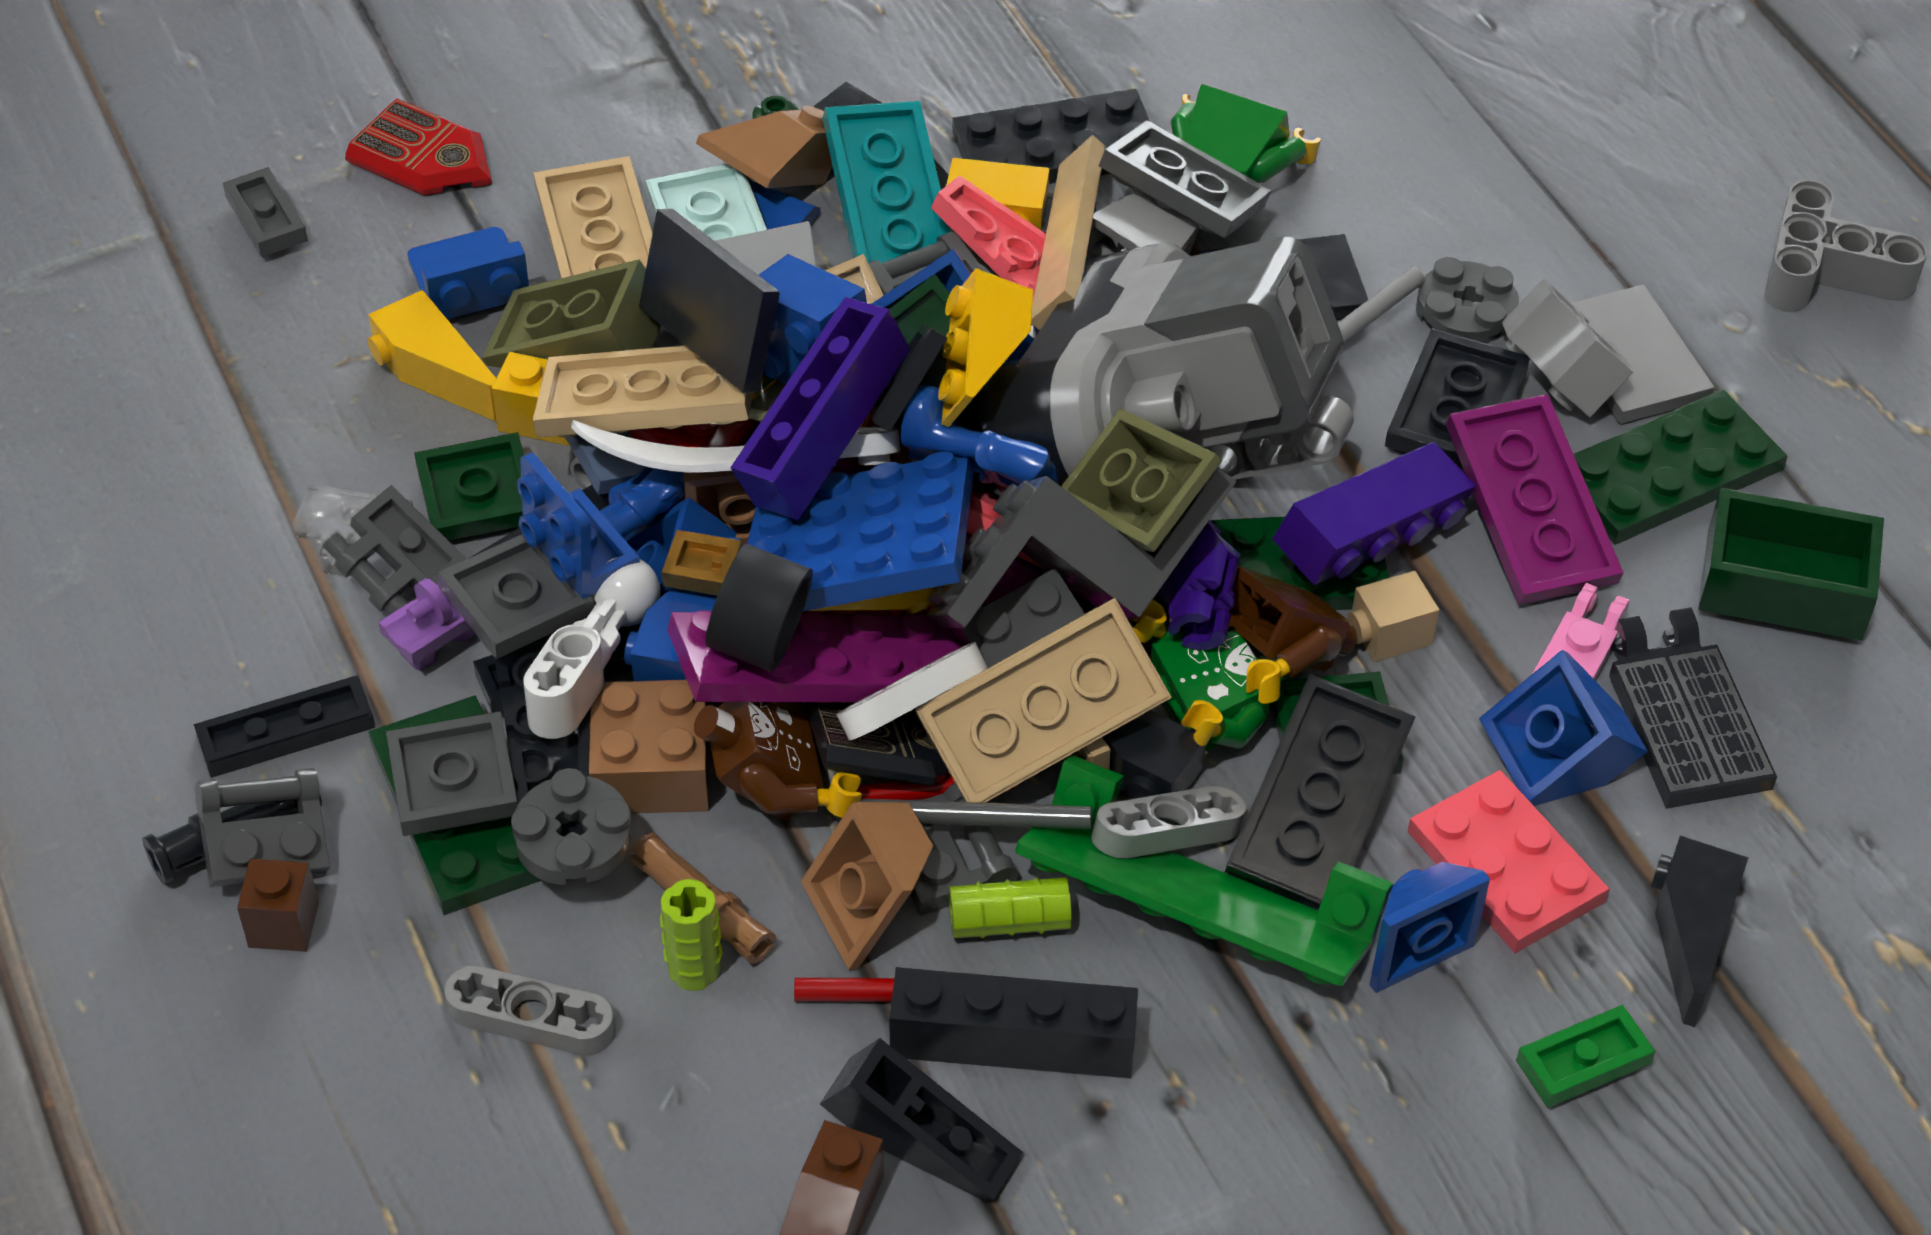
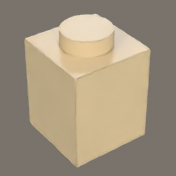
M1411 571L1357 587L1352 612L1348 614L1347 619L1350 621V625L1356 629V643H1362L1372 661L1376 662L1433 645L1439 608L1417 572Z

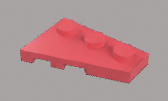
M958 176L938 192L931 209L999 277L1033 289L1034 298L1046 233L963 177Z

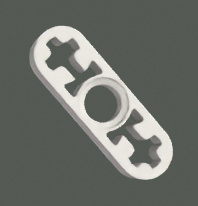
M973 642L935 660L847 707L836 715L850 741L889 723L986 670L988 666L976 642Z

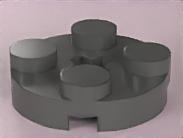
M1444 257L1437 260L1434 264V269L1424 276L1425 282L1419 286L1416 312L1421 322L1424 316L1433 329L1488 344L1489 336L1497 335L1501 331V338L1506 335L1502 322L1519 305V296L1513 286L1514 278L1512 273L1504 267H1490L1477 262L1459 261L1453 257ZM1462 300L1472 301V306H1463Z
M567 768L559 770L553 775L552 779L535 786L522 798L512 815V832L520 862L531 874L548 883L566 885V879L585 877L586 883L599 880L613 872L622 863L629 851L631 815L625 799L608 783L594 777L584 776L577 769ZM569 822L582 823L583 830L585 831L582 835L574 832L567 834L565 837L560 835L562 831L561 826Z

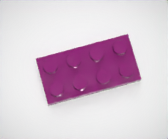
M1545 394L1450 414L1446 423L1447 430L1465 474L1476 485L1473 494L1518 605L1577 593L1582 590L1586 583L1598 588L1618 584L1624 572L1549 395Z

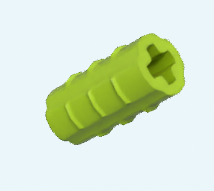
M1035 877L1034 880L1010 881L1006 879L1005 882L981 884L978 881L973 885L949 886V914L953 939L980 937L984 939L985 936L1009 934L1013 937L1016 933L1039 932L1042 934L1044 931L1071 929V901L1067 877L1049 879Z
M693 879L679 880L672 887L666 889L661 898L662 912L659 918L660 926L663 929L661 934L662 944L665 946L663 950L664 961L667 962L670 979L676 982L681 989L689 991L703 990L710 983L718 979L721 971L720 960L723 952L720 943L721 931L718 926L720 921L719 910L716 909L713 891L708 889L703 882Z

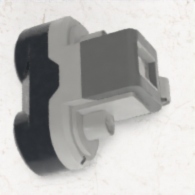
M1278 237L1196 256L1188 255L1172 242H1161L1086 259L1081 285L1075 299L1057 304L1041 330L1033 325L1034 340L1023 357L1018 360L1005 362L975 398L978 432L989 430L1009 438L1033 442L1047 448L1051 462H1053L1059 477L1058 485L1060 486L1063 485L1119 408L1216 453L1222 459L1217 468L1223 470L1234 480L1330 462L1338 456L1354 422L1353 412L1346 402L1334 396L1322 395L1321 391L1344 346L1343 336L1309 249L1300 240L1292 237ZM995 483L1000 493L1003 494L1007 488Z

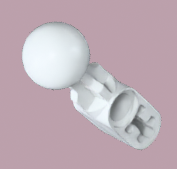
M640 559V563L622 567L609 576L597 593L591 595L594 608L588 617L574 622L573 625H567L556 630L525 673L523 683L528 726L537 736L556 739L565 737L576 730L604 687L603 669L620 643L621 638L618 630L620 627L640 624L646 610L660 599L658 577L654 570L643 560Z

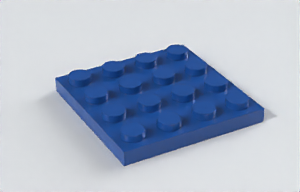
M943 451L931 454L924 460L905 464L886 462L875 466L869 471L849 475L843 472L830 473L799 520L756 506L747 544L813 570L812 583L803 612L958 583L961 578L974 475L972 460L968 457L956 456L951 452Z

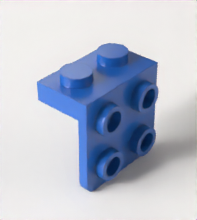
M490 227L413 247L407 253L409 265L420 291L423 290L446 319L507 304L513 290L529 286L526 256L520 241L509 243L504 230L499 227Z
M533 452L520 458L521 477L517 480V487L522 498L523 516L519 518V527L526 542L533 548L538 546L549 559L551 569L560 582H568L578 595L584 599L597 593L604 581L617 570L630 564L640 563V557L580 488L568 493Z

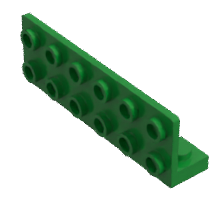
M1074 755L1069 756L1063 762L1051 805L1092 806L1091 830L1031 828L1018 840L1015 853L1030 859V862L1036 868L1050 873H1064L1083 881L1084 885L1091 891L1104 895L1115 894L1135 902L1139 909L1147 914L1157 917L1169 916L1191 925L1193 931L1203 937L1230 941L1246 948V951L1251 956L1267 962L1278 961L1300 970L1304 977L1318 984L1343 986L1372 947L1393 886L1392 882L1338 861L1332 868L1318 911L1172 851L1132 858L1111 857L1094 846L1091 834L1099 808L1107 803L1117 801L1124 775Z

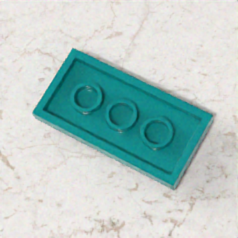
M920 100L825 107L822 120L853 258L864 254L867 262L879 260L880 263L936 243L938 236L951 232L950 227L931 209L941 188Z

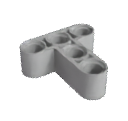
M1806 179L1798 181L1791 186L1779 225L1765 287V298L1770 305L1787 312L1802 310L1810 300L1814 283L1897 301L1908 299L1914 294L1927 257V248L1921 240L1900 232L1831 218L1834 194L1822 182Z

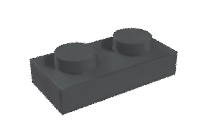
M269 167L223 182L226 199L261 257L308 241L303 222Z

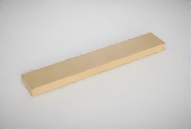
M1093 135L1059 165L1032 304L1031 324L1041 330L1057 304L1075 299L1081 285L1102 169L1099 167V163L1105 150V145Z

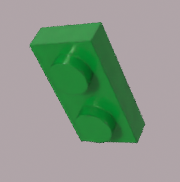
M1622 1004L1520 1047L1516 1061L1547 1108H1550L1652 1064L1656 1051Z

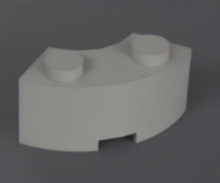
M1543 278L1502 322L1509 338L1505 344L1511 351L1527 355L1530 358L1529 361L1532 360L1542 370L1553 385L1549 392L1562 406L1569 411H1572L1577 406L1591 417L1634 372L1611 342L1604 339L1588 325L1590 320Z

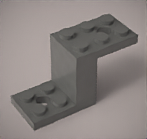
M1216 468L1155 552L1141 549L1048 476L1030 481L1024 480L1019 486L1012 483L993 507V510L999 515L986 531L979 528L965 544L963 557L966 560L962 565L960 582L934 587L928 596V600L933 603V606L925 616L942 629L965 628L1019 552L1022 551L1047 571L1056 568L1066 585L1095 608L1116 598L1126 618H1139L1237 481L1220 468Z

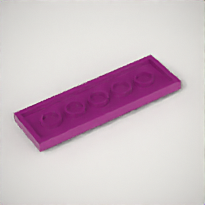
M711 611L671 612L667 628L695 702H859L935 660L968 645L960 628L942 629L921 614L872 615L869 613H857L855 615H837L806 612L800 618L783 659L775 671L770 672L706 647L705 638Z

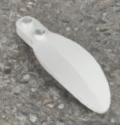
M575 420L572 421L571 425L576 434L611 455L642 466L668 471L689 473L732 471L730 467L744 448V446L705 448L673 446L625 437ZM880 426L859 428L840 458L858 457L859 465H879L890 462V454L901 450L899 428L893 427L890 432Z

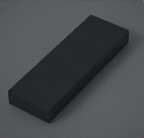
M358 675L194 724L210 778L376 728L372 711Z

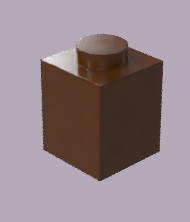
M264 859L249 860L237 906L248 948L307 952L319 904L308 862Z

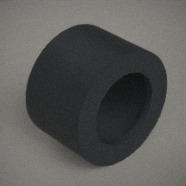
M743 545L734 558L716 598L707 627L706 647L767 671H775L783 659L799 624L811 587L813 570L752 545Z

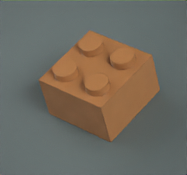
M687 680L604 682L602 691L591 706L589 777L600 779L614 787L628 804L630 814L709 811V742L699 738L694 732L695 719L698 713L708 706L707 702H695Z

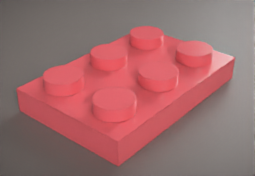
M1501 770L1410 818L1407 832L1435 864L1447 862L1484 870L1490 878L1482 917L1514 953L1521 951L1607 900L1610 888Z

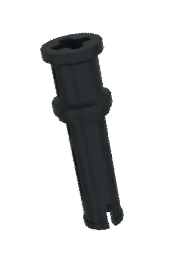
M319 794L320 806H322V800ZM297 799L233 806L220 812L222 823L293 815L299 814ZM198 813L190 816L188 824L157 838L153 834L142 838L149 862L164 885L174 880V874L205 860Z

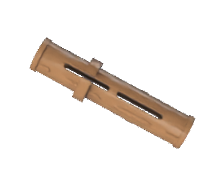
M653 832L647 833L636 841L631 849L633 854L629 855L630 862L650 876L664 890L672 887L679 880L693 879L703 882L708 889L713 891L716 909L719 910L720 921L718 926L720 927L721 938L736 949L747 962L751 964L758 963L769 954L774 946L771 942L776 940L775 934L742 908L743 903L740 898L730 891L724 893L721 889L717 888L688 861L674 852L657 834Z

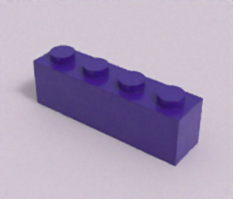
M844 297L730 467L755 506L799 520L911 350L889 309Z
M1432 442L1293 503L1272 540L1314 585L1333 576L1342 579L1352 573L1363 562L1370 559L1374 562L1381 561L1396 547L1407 543L1409 546L1415 545L1436 528L1441 527L1443 530H1447L1454 526L1465 515L1467 507L1464 504L1476 485L1435 442Z

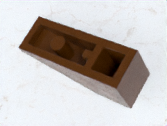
M824 1120L800 1172L779 1235H859L884 1178L883 1139Z

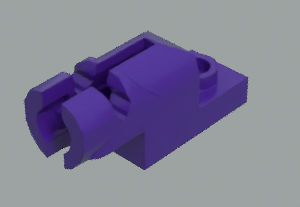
M1211 520L1207 522L1156 594L1169 605L1170 622L1168 632L1170 636L1178 633L1180 627L1184 625L1181 645L1196 650H1207L1220 646L1227 637L1231 618L1229 610L1233 608L1235 595L1232 591L1241 556L1237 550L1220 536L1221 530Z

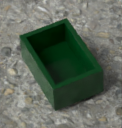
M1720 488L1707 534L1698 610L1863 641L1878 599L1884 518Z

